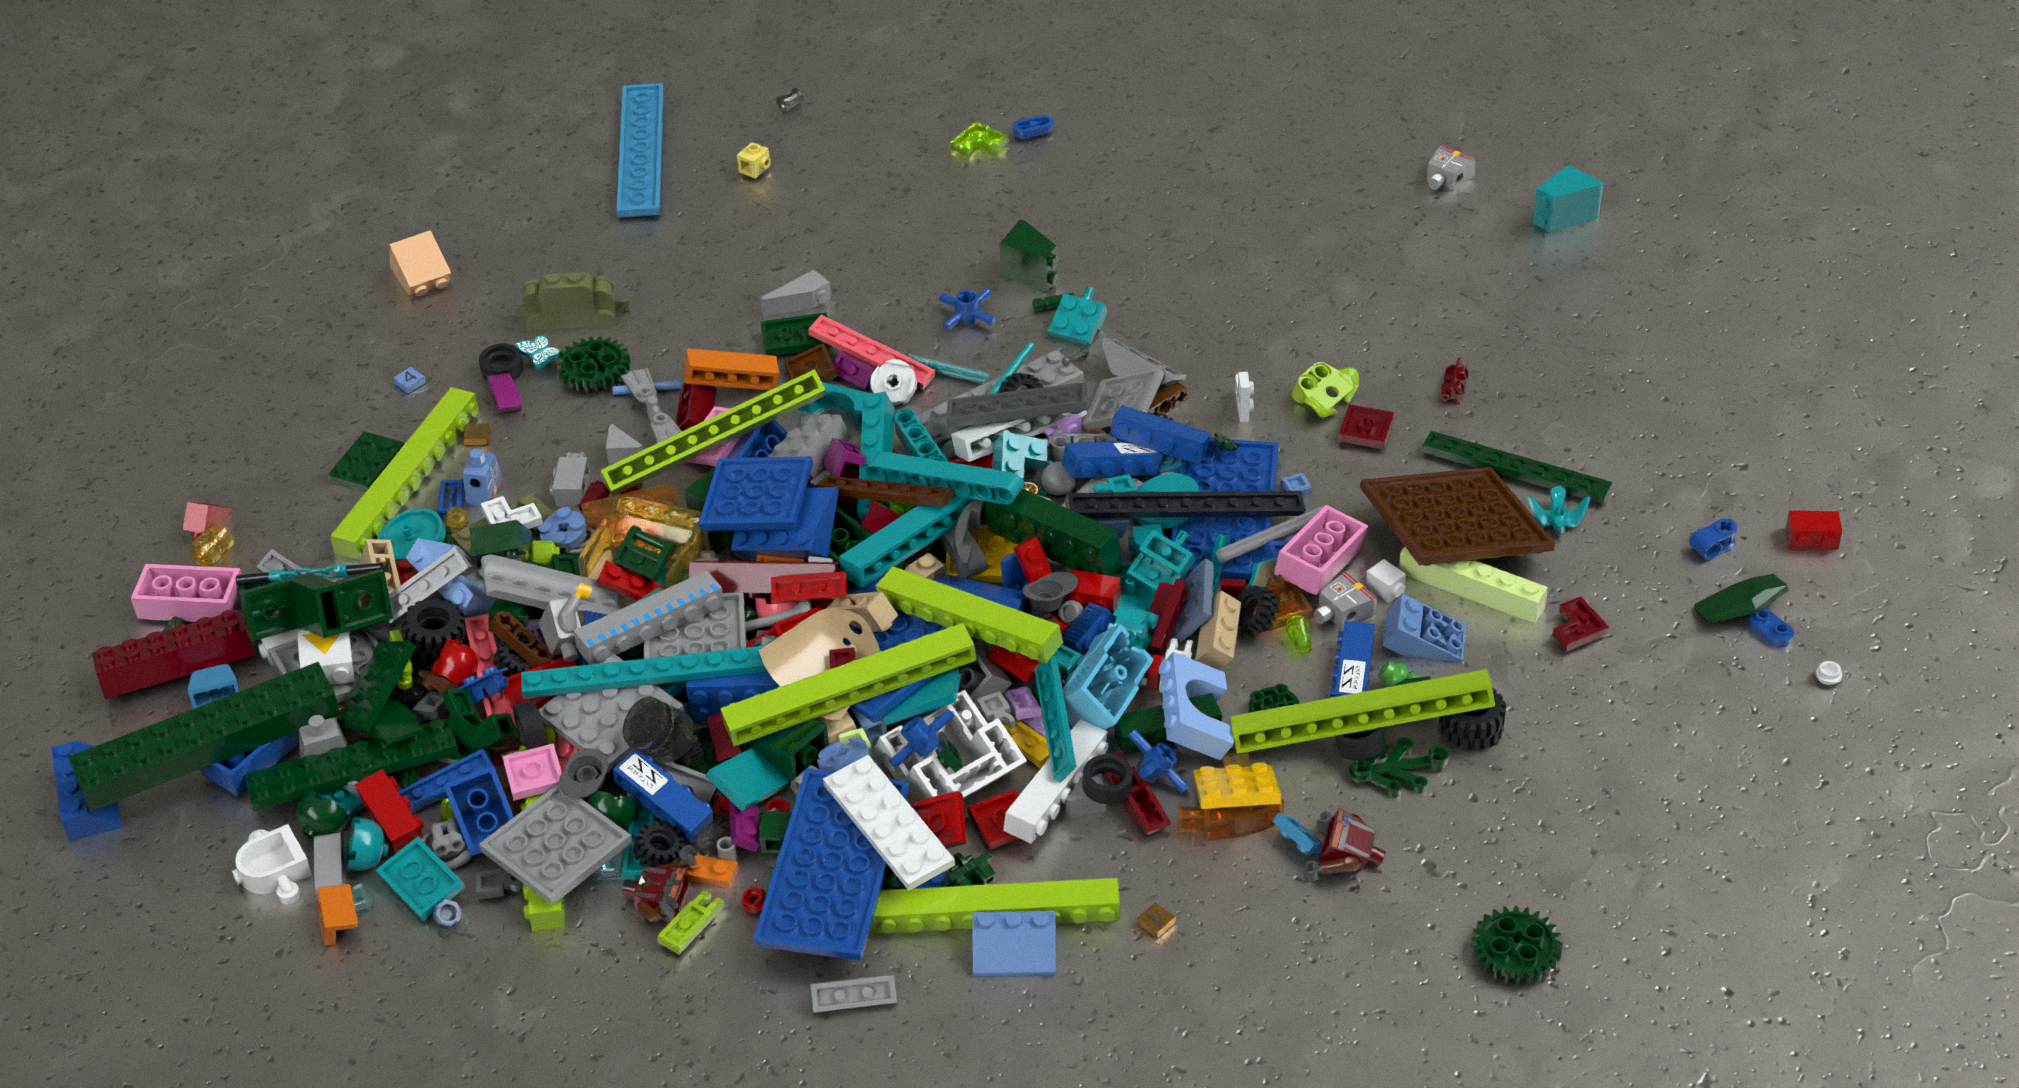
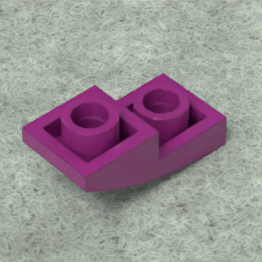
M510 373L487 376L492 398H495L498 413L521 410V400Z

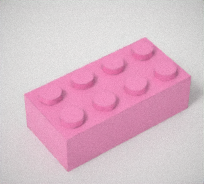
M1325 505L1279 551L1274 574L1317 596L1363 548L1368 525Z
M145 564L131 596L137 619L170 621L176 616L184 621L196 622L203 617L211 618L221 615L222 612L227 610H238L241 596L240 587L236 583V576L242 575L240 568Z

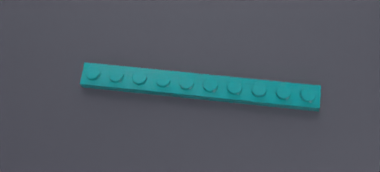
M764 646L521 672L523 699L768 672L759 653V649Z

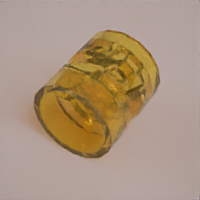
M212 523L202 532V535H199L188 545V550L198 564L203 567H212L221 558V555L226 554L234 546L235 541L231 533L224 526Z

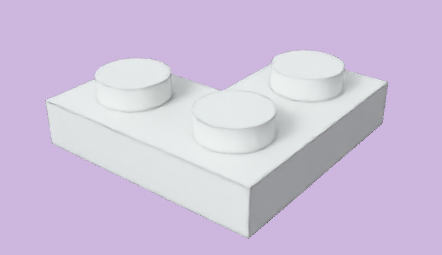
M1238 372L1235 376V394L1240 422H1249V412H1253L1254 409L1253 398H1250L1251 395H1254V383L1249 381L1248 372Z
M504 496L481 503L482 511L489 524L518 520L528 529L543 524L542 517L534 503L513 510L510 509Z

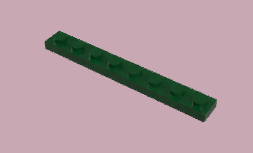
M1430 431L1422 446V452L1476 468L1492 467L1497 474L1550 489L1561 486L1566 490L1567 494L1581 498L1589 496L1591 497L1590 500L1602 504L1605 503L1612 489L1611 481L1434 431Z

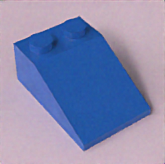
M494 765L443 784L471 857L483 853L480 850L479 844L514 818Z

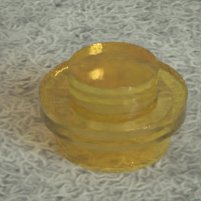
M455 506L448 510L445 520L451 529L459 530L468 525L470 516L466 509Z

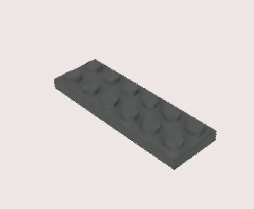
M1082 382L948 399L947 428L954 427L959 429L973 424L984 426L990 422L997 421L1008 423L1014 419L1022 418L1031 420L1038 416L1055 417L1062 413L1079 414L1088 410L1087 384Z

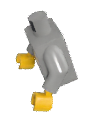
M585 583L578 585L574 590V596L550 600L539 622L550 653L552 655L562 654L565 662H572L579 658L573 630L581 627L577 609L581 604L580 598L587 600L592 590V586Z

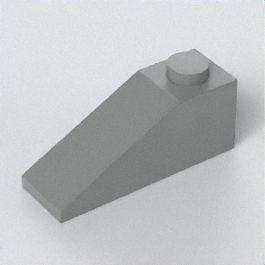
M812 270L760 297L762 315L766 317L813 309L831 300L830 282L817 271Z

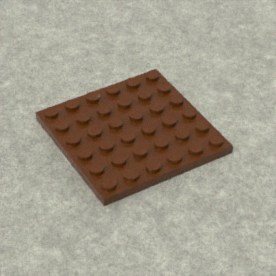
M1492 467L1361 480L1360 489L1419 566L1554 551V540Z

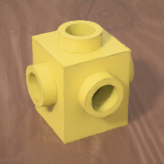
M751 142L737 154L738 171L756 179L770 166L769 148Z

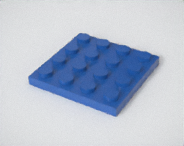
M812 457L719 458L698 523L700 531L795 529L813 466Z

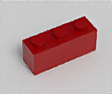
M382 769L354 784L360 800L373 820L382 828L386 840H389V845L395 854L416 837L423 838L421 829L424 828V824L417 813L412 815L409 809L412 806L405 795L400 796L397 792L399 786L393 776L388 777Z

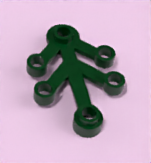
M1401 738L1398 740L1397 747L1384 763L1375 764L1378 759L1387 757V744L1385 749L1376 756L1368 759L1354 760L1349 766L1348 774L1355 782L1366 783L1370 781L1385 788L1386 794L1392 798L1401 795L1402 784L1397 780H1389L1379 774L1387 773L1410 784L1413 792L1421 794L1427 790V779L1405 770L1428 766L1434 770H1441L1448 764L1449 753L1444 747L1434 746L1429 749L1427 756L1401 760L1404 755H1409L1413 751V741L1409 738Z

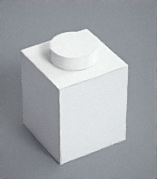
M1383 559L1367 571L1366 588L1386 603H1389L1404 593L1406 573Z

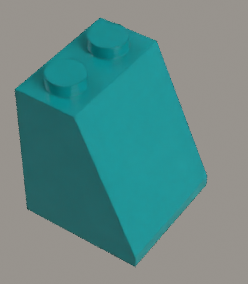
M1567 165L1536 188L1533 223L1552 232L1598 219L1604 182Z

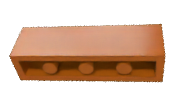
M687 348L683 362L685 384L772 390L776 388L779 377L777 358L771 355Z

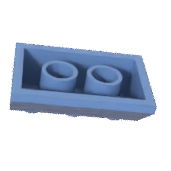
M1055 911L973 912V976H1056Z

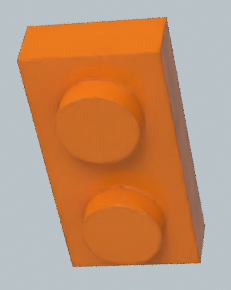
M698 854L694 856L697 860L696 864L692 867L689 865L686 867L688 868L690 882L731 889L739 870L738 862Z

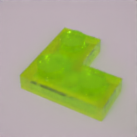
M974 122L951 141L950 145L952 150L966 156L979 146L997 153L1009 143V135Z

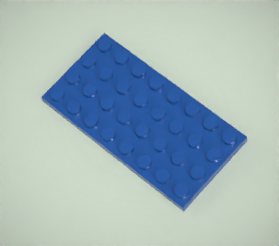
M1210 438L1207 452L1199 464L1183 459L1181 462L1180 474L1194 479L1200 492L1274 491L1279 443L1233 440L1238 449L1236 451H1228L1225 448L1220 450V444L1214 438ZM1272 516L1191 517L1184 523L1173 527L1171 540L1175 539L1180 530L1188 533L1189 537L1182 544V547L1192 552L1196 560L1185 576L1193 571L1205 558L1211 561L1218 534L1230 536L1228 540L1230 545L1270 528ZM1264 546L1222 563L1223 568H1221L1222 571L1219 573L1221 576L1219 577L1221 579L1251 580L1253 564L1268 560Z
M806 768L754 934L753 943L757 947L862 961L888 864L824 786L823 778L835 772ZM889 779L906 800L909 792V782Z

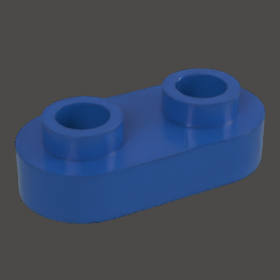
M1048 115L1021 119L1013 124V134L1020 139L1046 135L1054 129V120Z
M1762 609L1757 613L1750 614L1749 627L1770 644L1780 648L1788 647L1792 644L1794 637L1793 628L1771 611Z

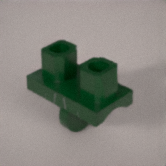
M988 852L975 859L971 854L966 857L961 853L953 855L955 866L949 868L950 874L947 877L949 885L946 887L974 885L972 881L978 879L982 885H989L995 881L996 873L990 865L992 857Z

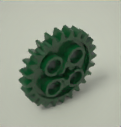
M590 336L589 341L581 338V343L578 344L573 341V347L566 346V351L560 352L561 357H557L558 363H556L559 378L562 379L563 384L568 383L569 388L576 385L577 391L584 387L586 392L590 388H594L596 392L598 387L606 390V385L608 384L615 386V380L621 382V376L627 374V371L630 370L631 361L628 349H625L624 344L619 345L618 340L611 342L610 337L602 340V336L594 340Z
M1503 906L1502 913L1493 909L1492 917L1484 914L1483 921H1477L1476 929H1473L1472 955L1473 957H1478V966L1485 965V973L1494 971V979L1502 975L1504 976L1505 983L1510 978H1514L1516 985H1519L1520 979H1525L1527 984H1530L1531 977L1541 981L1542 974L1550 976L1551 969H1557L1558 961L1561 960L1563 942L1560 941L1561 933L1556 932L1555 924L1548 925V917L1539 919V911L1531 915L1529 914L1528 907L1523 912H1519L1518 907L1514 906L1513 911L1509 912L1508 908Z

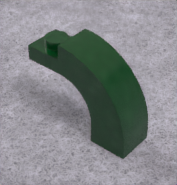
M467 688L447 689L442 693L451 716L445 721V724L448 728L452 729L455 739L461 744L470 748L500 747L509 744L519 736L510 713L491 714L485 720H482L475 710Z

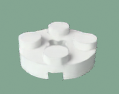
M897 359L888 360L885 362L886 364H883L881 367L878 366L873 371L870 380L871 388L874 393L886 392L893 406L907 404L917 387L916 375L906 362ZM894 378H897L899 384L895 387H891V385L888 384V382L893 381Z

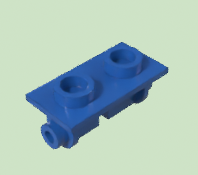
M496 666L482 671V677L478 678L477 675L463 680V686L456 689L467 688L472 703L475 704L487 698V693L491 696L506 689L508 679L503 676L502 672L507 671L508 667L497 670Z

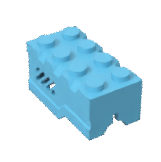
M1121 624L1095 636L1088 647V652L1080 658L1077 668L1065 680L1066 684L1062 689L1068 722L1073 727L1080 719L1104 730L1116 725L1139 690L1138 683L1154 660L1145 649H1138L1134 646L1131 648L1127 647L1130 644L1128 638L1130 634Z

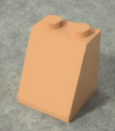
M431 230L389 244L390 267L410 298L423 296L428 291L436 288L442 289L451 284V271Z

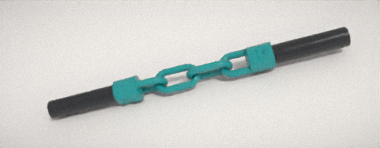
M337 564L327 566L324 569L270 570V572L237 575L236 583L238 585L263 582L274 583L298 576L296 572L305 571L306 574L317 573L315 575L325 578H343L379 569L384 570V564ZM334 569V574H330L328 570Z

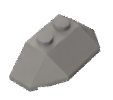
M1116 338L1102 339L1101 343L1110 371L1116 376L1161 367L1164 376L1157 391L1163 390L1174 383L1181 382L1186 378V375L1124 344Z

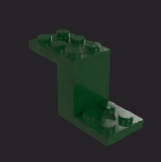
M381 569L336 582L307 573L240 592L248 636L251 641L298 628L309 631L319 637L327 638L393 619L385 571ZM363 594H367L369 601L365 606L361 607L359 605V598ZM269 604H274V614L267 617L265 615V608Z

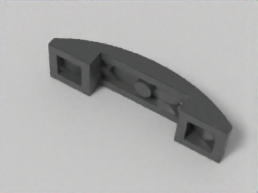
M973 499L965 507L956 526L953 556L955 568L961 580H966L971 558L972 546L965 545L969 528L979 529L984 503L981 500Z

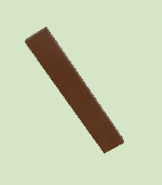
M825 476L815 485V488L837 487L839 488L838 496L939 507H945L955 497L954 489L835 476Z

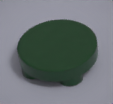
M1280 683L1274 687L1253 691L1250 694L1249 713L1300 704L1295 694L1289 691L1287 685Z

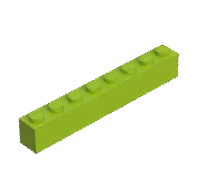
M893 566L876 585L877 592L882 591L892 607L897 610L920 617L928 622H934L945 628L964 623L970 637L1006 648L1011 652L1020 653L1033 660L1047 663L1063 643L1058 624Z

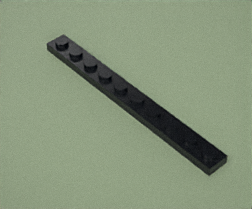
M1301 491L1067 493L1066 496L1067 508L1088 518L1299 516L1306 511Z

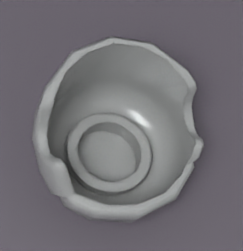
M1057 461L1049 464L1043 470L1041 482L1043 488L1049 494L1061 496L1073 491L1077 485V478H1072L1063 467L1062 462Z

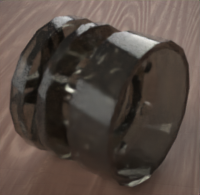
M649 696L637 701L628 711L623 724V737L628 746L659 761L668 763L681 757L688 749L694 727L692 719L687 713Z

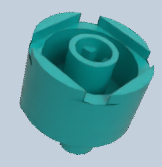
M1120 604L1113 614L1117 616L1115 623H1109L1107 630H1111L1121 624L1130 634L1128 637L1130 644L1127 646L1128 648L1134 646L1138 649L1150 651L1152 634L1158 622V615L1130 604Z

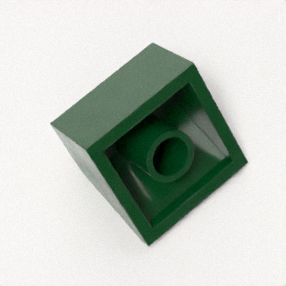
M518 520L469 528L472 557L480 562L483 556L489 554L508 559H517L519 555L527 554L532 538V531Z

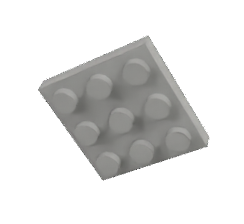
M1161 367L1102 380L1087 411V415L1081 424L1084 430H1100L1104 427L1112 426L1113 417L1122 405L1147 413L1164 376Z

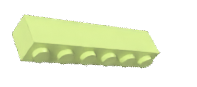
M1405 546L1400 552L1399 569L1406 573L1407 577L1534 624L1545 609L1548 587L1478 561L1466 560L1419 566Z

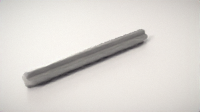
M1323 507L1316 508L1222 547L1216 551V556L1220 562H1226L1264 546L1268 541H1276L1301 530Z

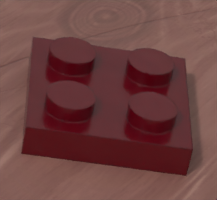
M1349 404L1339 431L1338 441L1385 449L1394 421V412Z

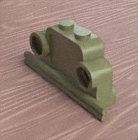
M586 272L545 274L541 276L540 280H528L523 285V305H513L515 317H525L527 331L612 327L616 325V312L630 311L629 299H614V283L610 278L606 276H596L593 278L591 274Z

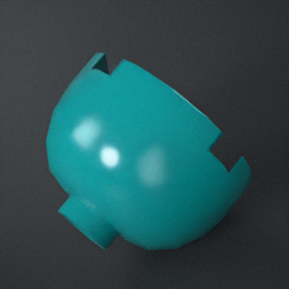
M354 817L351 823L354 833H351V836H349L347 844L346 870L366 871L374 868L379 863L381 856H387L389 840H384V832L376 822Z

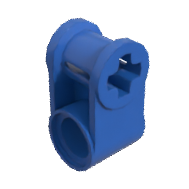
M1719 519L1717 522L1694 532L1690 537L1689 545L1704 559L1712 560L1718 555L1734 548V534L1737 531V524L1731 519Z

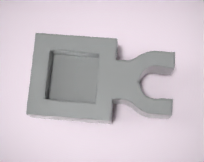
M1000 691L976 699L977 707L987 723L999 719L1002 724H1008L1011 729L1016 728L1015 719L1011 715V708Z

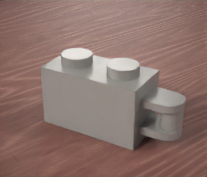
M567 452L566 457H559L557 467L553 468L554 483H550V496L554 497L555 506H578L587 491L590 471L584 452Z

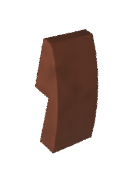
M420 670L417 673L424 679L421 684L431 693L437 690L442 694L447 689L461 687L445 676L434 674L431 671Z

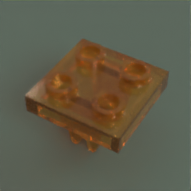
M1281 574L1277 575L1275 581L1272 577L1268 578L1267 585L1262 588L1272 590L1277 595L1275 600L1279 601V605L1276 606L1279 609V613L1274 615L1277 619L1276 621H1271L1273 626L1271 628L1267 627L1268 631L1313 618L1314 610L1298 586L1284 581Z

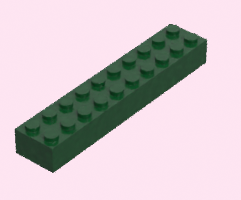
M315 662L68 756V759L91 812L298 732L301 727L309 725L308 721L314 715H321L326 720L337 717L341 713L335 692L319 662Z

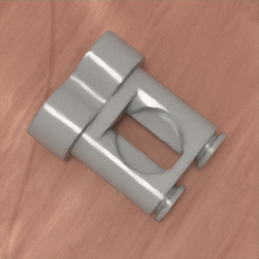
M455 818L431 825L434 840L432 848L437 856H445L450 851L458 852L465 847L463 835L459 832ZM448 831L449 834L443 835V832Z

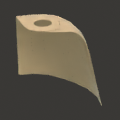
M831 607L818 611L768 645L759 649V653L765 668L779 686H783L830 669L829 650L855 647L856 660L879 652L880 649L874 634L862 616L851 611ZM850 621H856L861 625L862 634H856L850 629ZM843 639H848L851 644L845 645ZM850 706L820 717L827 720L841 721Z

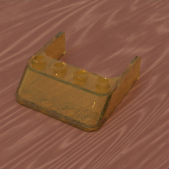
M633 495L619 497L580 554L582 576L588 578L606 551L619 549L630 527L636 525L643 532L666 542L670 540L677 544L674 554L668 559V561L674 562L666 575V587L669 588L683 582L689 573V562H695L699 555L704 531H700L698 525L702 512ZM640 540L634 542V545L657 555L661 552L660 549Z

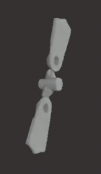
M648 368L643 370L632 369L629 373L621 376V379L636 399L646 403L648 416L651 420V426L657 443L682 432L671 417L660 410L658 399L656 398L657 392Z

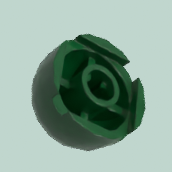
M306 790L296 806L295 813L297 822L303 827L301 832L313 840L314 836L341 832L351 819L350 816L345 817L347 812L329 798L323 796L322 799L314 797L317 792Z
M596 791L586 796L585 802L623 830L634 821L638 801L620 795V798L611 796L612 793Z

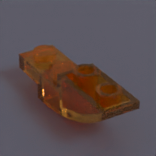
M1281 800V804L1201 809V807L1177 806V832H1204V840H1223L1248 836L1275 826L1276 824L1272 821L1277 813L1284 814V800Z

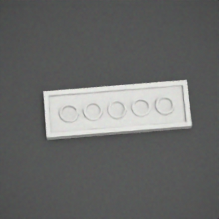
M869 755L823 778L826 789L909 891L955 866L952 855Z

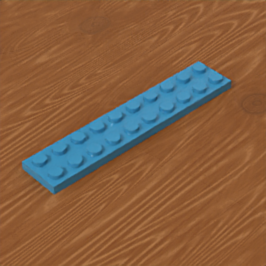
M663 83L622 86L617 192L618 217L629 218L633 216L660 215L664 109Z

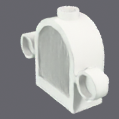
M287 824L270 832L262 829L252 832L249 836V841L239 849L236 855L235 863L237 869L232 870V874L237 885L243 884L248 891L256 894H269L277 891L279 901L282 904H294L300 898V891L296 883L312 876L307 857L291 828Z

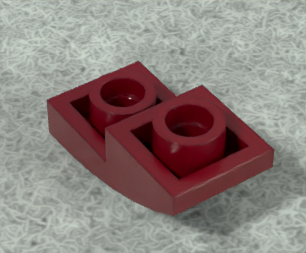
M722 713L707 717L717 761L721 764L743 753L741 744L733 746L724 725Z

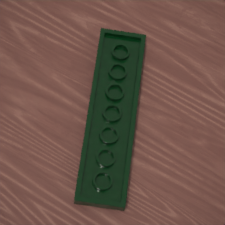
M448 718L436 719L430 723L420 725L422 734L389 745L375 738L366 741L362 740L344 748H332L323 754L316 756L307 755L298 760L282 762L276 766L257 769L247 773L244 777L253 812L300 799L306 790H312L318 794L346 786L349 782H360L382 769L386 774L459 754L452 729L448 728L445 724Z

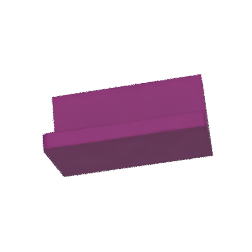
M839 351L834 361L838 375L865 390H870L871 376L876 367Z
M832 437L823 464L833 476L839 477L845 461L863 466L866 457L853 443Z

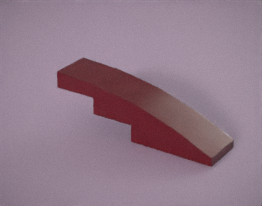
M1122 751L1112 754L1126 760ZM1132 766V791L1126 799L1121 801V804L1147 835L1171 826L1169 818L1148 782H1143L1135 767ZM1102 773L1109 786L1117 785L1123 781L1122 778L1113 773Z

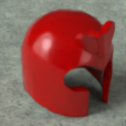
M448 638L445 646L441 649L440 657L435 660L431 672L445 676L453 683L463 686V680L474 676L478 669L477 654L471 647L459 643L458 639L451 640Z

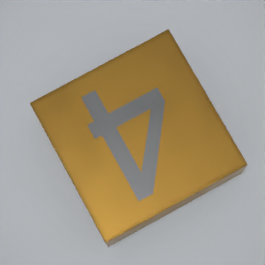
M489 423L466 424L463 439L464 445H488Z
M1230 748L1222 758L1223 768L1232 764L1250 767L1248 752L1237 754L1236 748Z
M1157 903L1152 904L1137 918V925L1157 939L1176 923V916Z

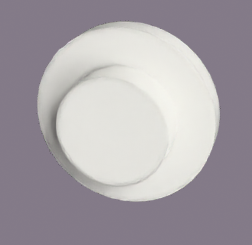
M1825 661L1817 667L1816 677L1824 684L1833 685L1841 681L1842 671L1837 663Z

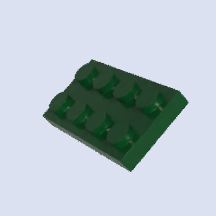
M383 641L374 648L370 661L362 669L360 679L350 691L345 706L340 710L341 715L337 716L336 721L342 732L370 733L417 646L410 641Z

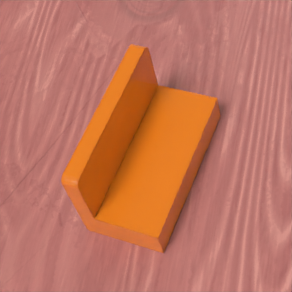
M345 884L317 888V910L324 946L335 945L336 930L358 927L351 886Z

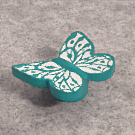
M537 336L534 342L524 340L515 344V347L520 350L522 355L531 356L536 369L546 366L552 359L560 357V350L555 347H549V340L545 336Z

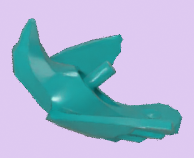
M1556 486L1550 490L1551 510H1544L1532 496H1527L1529 505L1538 523L1543 528L1553 527L1555 534H1563L1565 527L1576 528L1583 518L1591 497L1587 496L1578 504L1577 508L1566 510L1564 506L1566 490L1561 486Z

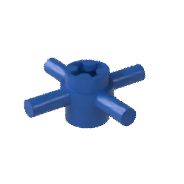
M986 288L978 295L974 291L964 290L959 292L956 298L944 292L941 293L939 300L954 307L955 313L943 323V327L946 330H950L958 322L970 325L978 320L993 326L996 323V318L981 311L980 305L992 295L991 290Z
M947 709L930 725H927L921 716L910 720L901 729V734L908 743L889 760L890 763L897 768L914 752H917L920 757L932 752L940 742L936 733L955 717L954 714Z
M1136 729L1128 735L1144 753V757L1137 764L1139 775L1142 778L1154 783L1162 776H1166L1181 793L1189 787L1173 769V765L1177 761L1175 755L1177 747L1175 745L1167 746L1164 743H1158L1155 747L1151 746Z

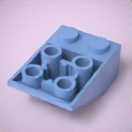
M1402 593L1387 610L1382 646L1406 657L1462 662L1467 624Z

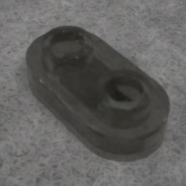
M730 813L718 816L697 836V850L701 855L708 857L718 855L717 841L722 837H731Z

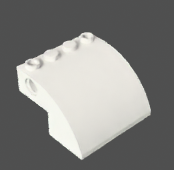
M965 690L958 693L955 703L943 706L936 712L923 718L927 725H930L947 709L954 714L955 717L938 732L943 731L950 743L957 747L963 767L956 773L950 767L948 769L943 767L937 759L938 755L935 749L923 757L914 752L895 768L889 760L908 743L901 734V729L903 728L901 725L882 735L874 746V749L896 780L909 782L908 794L915 801L954 791L961 792L964 799L1027 762L1001 721L996 719L987 724Z

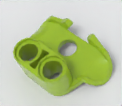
M1317 362L1300 375L1291 391L1292 398L1298 403L1310 406L1321 418L1333 416L1337 413L1333 407L1344 397L1346 403L1351 401L1359 385V373L1357 369L1352 367L1337 370L1326 363ZM1326 389L1335 390L1337 397L1328 396Z

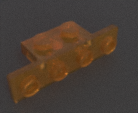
M669 482L583 503L582 511L586 523L590 527L615 520H625L635 515L649 514L656 510L676 506L679 500L673 483Z

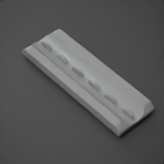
M492 554L483 556L481 559L486 596L545 609L550 600L574 596V590L578 585L585 583L592 586V590L587 600L580 598L581 604L577 609L578 616L584 610L609 615L621 609L619 593L597 584L595 579Z

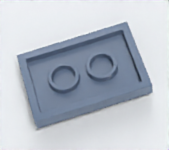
M1206 558L1183 579L1189 592L1173 630V638L1178 639L1180 643L1188 636H1192L1196 629L1203 623L1208 622L1212 616L1213 562Z

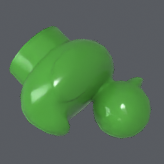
M1390 660L1385 662L1378 674V677L1384 681L1385 688L1392 687L1404 679L1419 677L1414 671L1408 673V667L1405 663H1393Z

